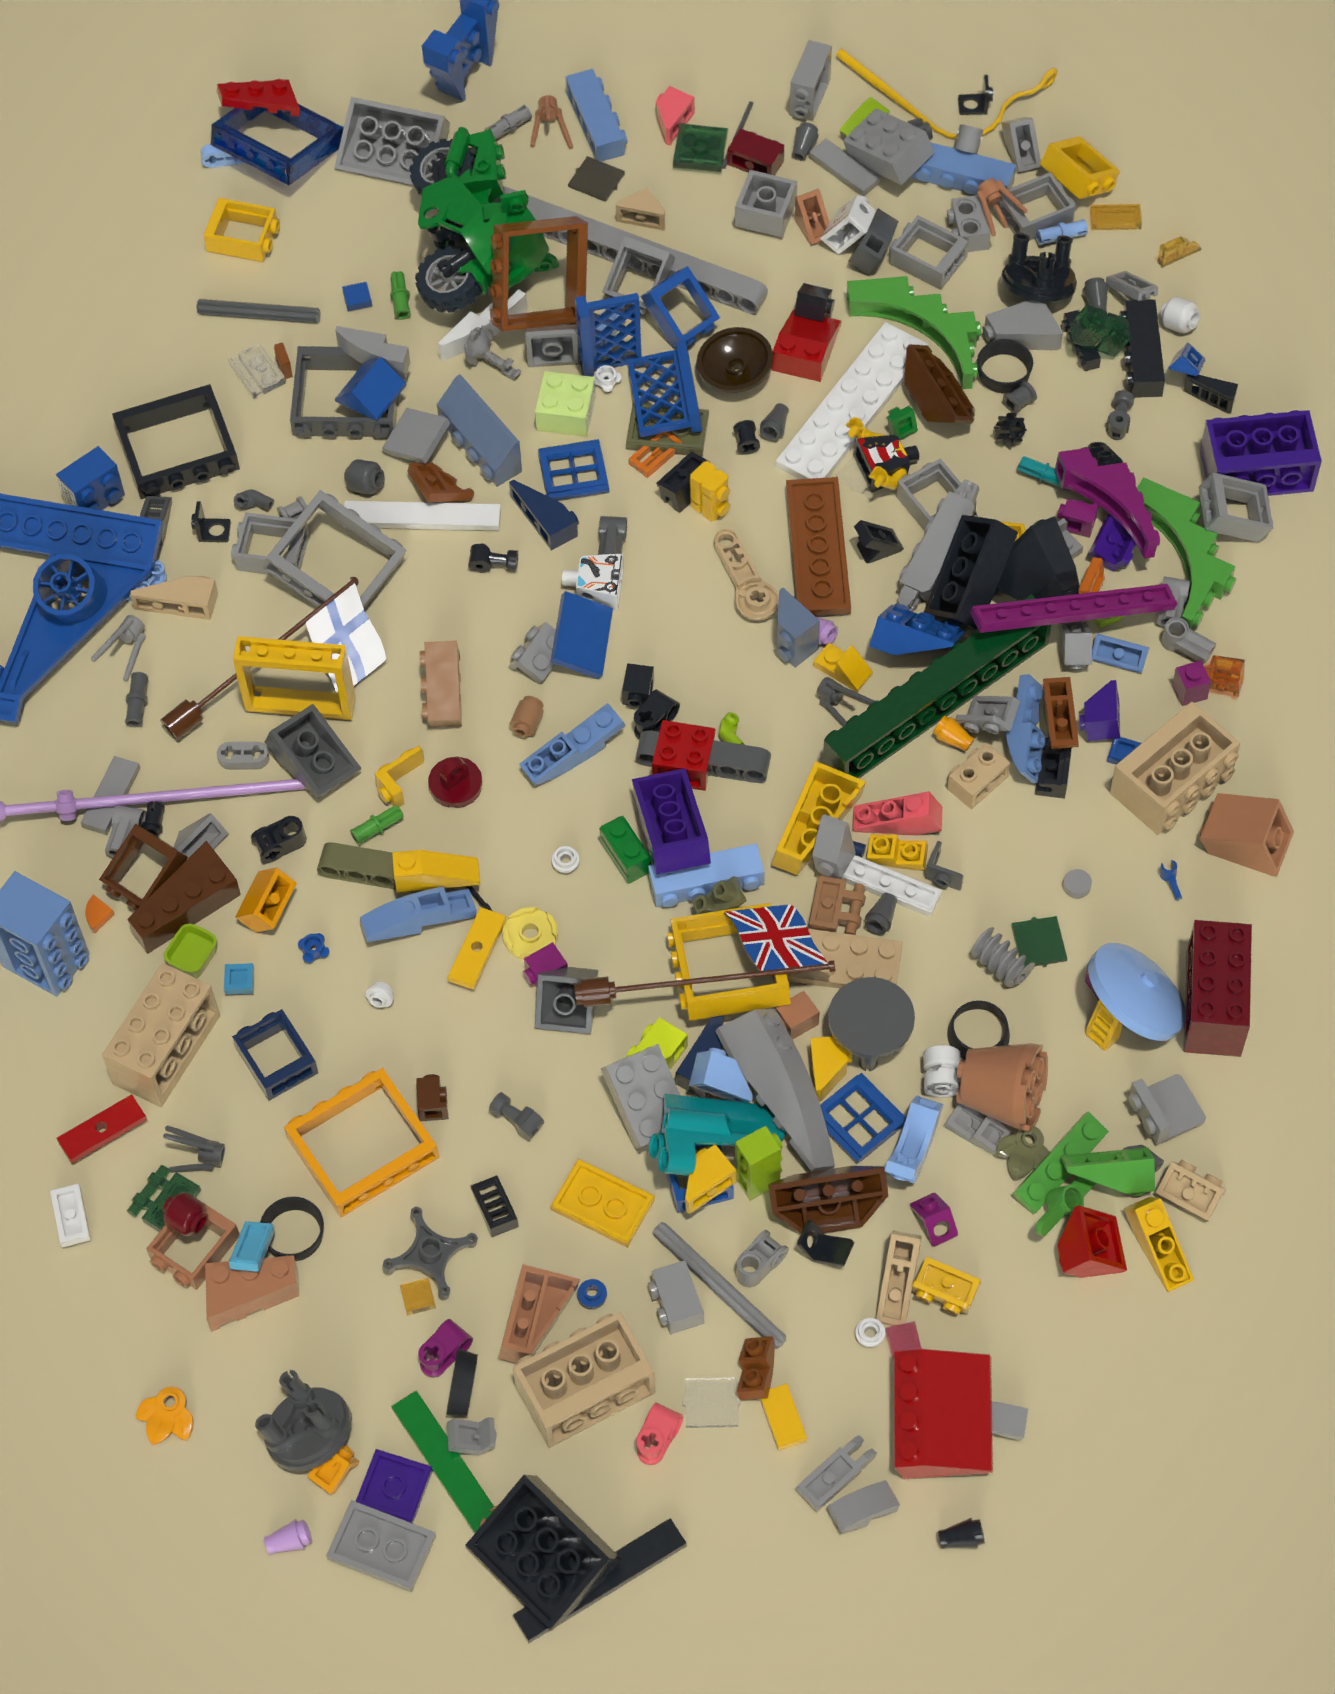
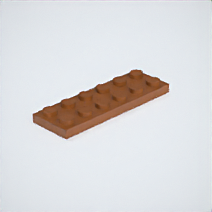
M838 477L786 480L796 599L814 616L851 614Z

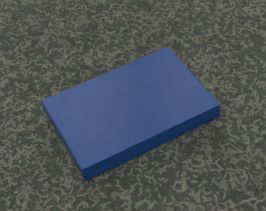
M564 591L560 600L550 662L600 679L603 676L613 608Z

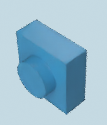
M253 963L225 964V994H253Z

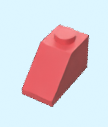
M671 86L658 96L655 104L657 107V119L665 143L669 146L695 114L694 96Z

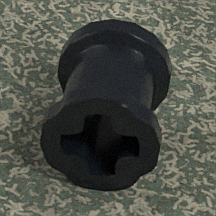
M751 420L736 423L733 430L739 442L737 444L738 452L748 455L758 451L760 442L756 439L755 423Z

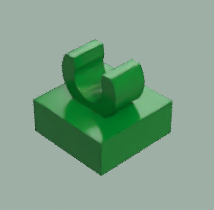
M910 406L903 409L895 407L888 411L889 416H887L890 435H896L899 439H902L918 431L915 411Z

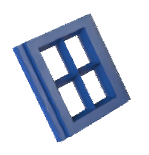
M599 439L538 449L547 496L555 500L609 492ZM593 454L595 464L575 467L574 457ZM569 458L570 468L551 471L549 461ZM596 470L598 480L578 481V472ZM572 474V484L554 486L553 476Z
M862 1072L820 1104L829 1136L856 1164L863 1161L903 1128L906 1117ZM856 1090L871 1104L860 1114L845 1100ZM840 1103L855 1117L844 1127L829 1113ZM874 1109L890 1123L879 1133L864 1119ZM858 1122L874 1136L863 1146L848 1132Z

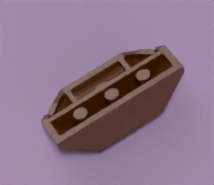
M909 344L906 348L904 384L911 398L921 410L922 416L927 422L972 424L975 420V408L953 373L938 357L932 354V350L928 345Z
M846 1166L794 1174L768 1184L772 1214L799 1233H802L807 1220H812L823 1233L863 1227L881 1203L889 1196L884 1166Z

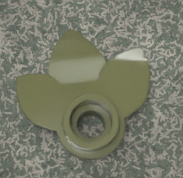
M1033 1126L1031 1131L1018 1130L1016 1134L1004 1136L998 1142L995 1154L1000 1157L1009 1158L1010 1172L1013 1179L1017 1180L1035 1169L1050 1151L1043 1145L1044 1136L1042 1132ZM1026 1135H1032L1034 1137L1033 1144H1030L1026 1141Z

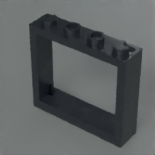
M211 384L112 413L116 431L141 499L146 498V496H157L167 491L181 489L184 486L204 482L210 478L223 474L226 475L229 472L240 469L235 448ZM211 409L226 451L142 476L127 434Z

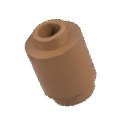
M525 696L523 700L519 701L509 724L517 736L527 737L535 734L544 713V705L541 700L533 696Z

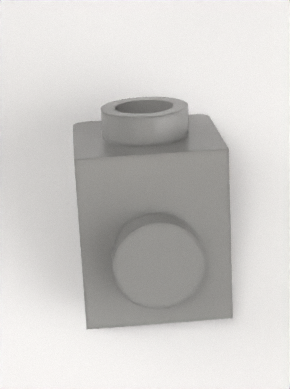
M487 1417L480 1422L453 1418L447 1422L449 1451L480 1456L495 1447L497 1434L494 1427V1418Z

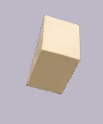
M648 188L632 194L616 204L617 222L665 231V210Z

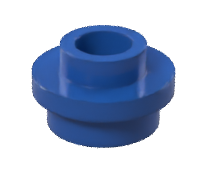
M586 1280L578 1288V1300L587 1308L600 1307L606 1301L607 1289L599 1280ZM595 1289L598 1293L595 1296H589L587 1291Z

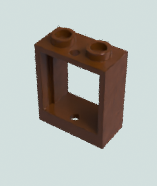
M135 824L99 880L107 885L105 888L107 892L117 898L123 895L128 899L126 904L137 910L188 857L148 830ZM146 843L167 857L168 861L142 899L118 882L143 844Z

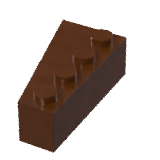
M206 840L127 919L132 935L144 951L149 954L174 938L183 925L189 923L196 924L239 897L241 893L237 879Z

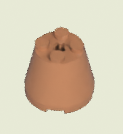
M1026 1043L968 1049L965 1062L960 1061L957 1068V1078L961 1079V1087H959L956 1097L957 1104H962L1016 1129L1033 1130V1126L1037 1124L1041 1109L1036 1107L1039 1106L1043 1090L1046 1091L1048 1056L1047 1052H1042L1043 1045Z

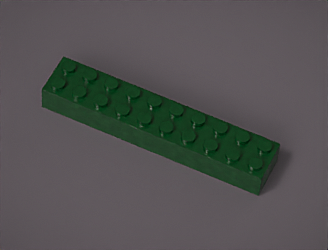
M1031 594V595H1029L1027 598H1025L1024 600H1030V599H1036V598ZM1051 624L979 633L978 629H976L970 638L963 643H956L950 652L943 657L935 658L926 669L921 672H915L906 683L892 688L888 695L880 701L872 702L866 711L859 716L854 715L851 717L846 725L839 730L831 731L824 739L823 764L860 779L936 725L944 715H950L974 696H977L1049 644Z

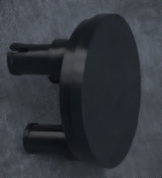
M1016 233L1013 236L1012 252L1009 254L1007 264L1001 274V283L1005 289L1019 297L1042 302L1060 301L1072 296L1076 291L1077 285L1075 273L1070 268V252L1073 239H1070L1069 236H1058L1055 254L1048 252V257H1046V252L1040 253V256H1026L1030 237L1024 233Z

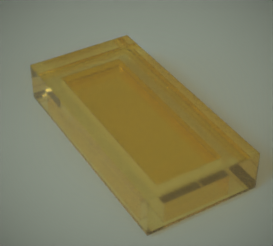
M1140 204L1090 205L1091 230L1141 229Z

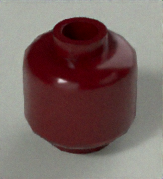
M181 1192L175 1197L170 1196L163 1206V1211L165 1212L164 1222L168 1227L181 1235L198 1234L208 1220L206 1205L185 1192Z

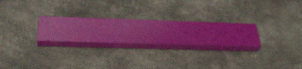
M1168 584L979 605L973 606L970 613L979 633L1175 610L1177 601Z

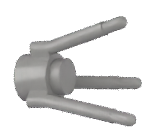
M128 615L119 628L91 657V660L96 661L118 638L126 643L135 641L123 677L124 681H128L140 645L146 637L142 633L145 628L144 623L136 616Z

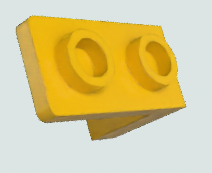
M420 746L406 750L398 759L390 764H384L374 773L378 788L377 792L385 803L389 802L392 806L398 805V807L404 805L402 790L395 781L424 763L423 750Z

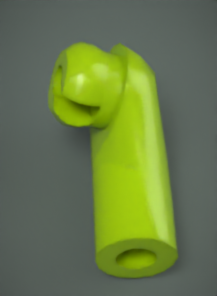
M733 712L727 713L722 718L719 736L724 742L744 745L745 743L736 735L739 717Z

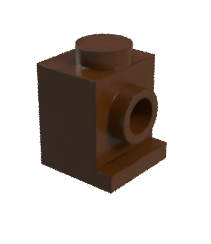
M429 1074L423 1078H416L420 1122L449 1119L446 1086L441 1087L440 1076Z

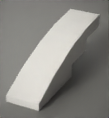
M518 289L508 299V315L525 313L528 310L526 293ZM492 303L479 316L470 311L438 343L441 360L445 361L465 353L464 346L469 334L476 327L486 326L492 337L501 332L500 329L492 324L490 319Z

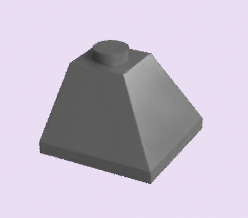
M567 967L538 973L535 1028L591 1034L595 1006L584 1008V1005L576 1004L574 983L581 982V979L598 977L599 970Z

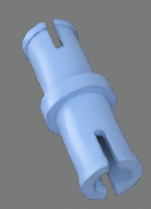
M1084 219L1066 224L1059 222L1053 227L1037 229L1036 240L1041 246L1055 242L1057 237L1062 235L1069 236L1070 238L1087 235L1088 226Z

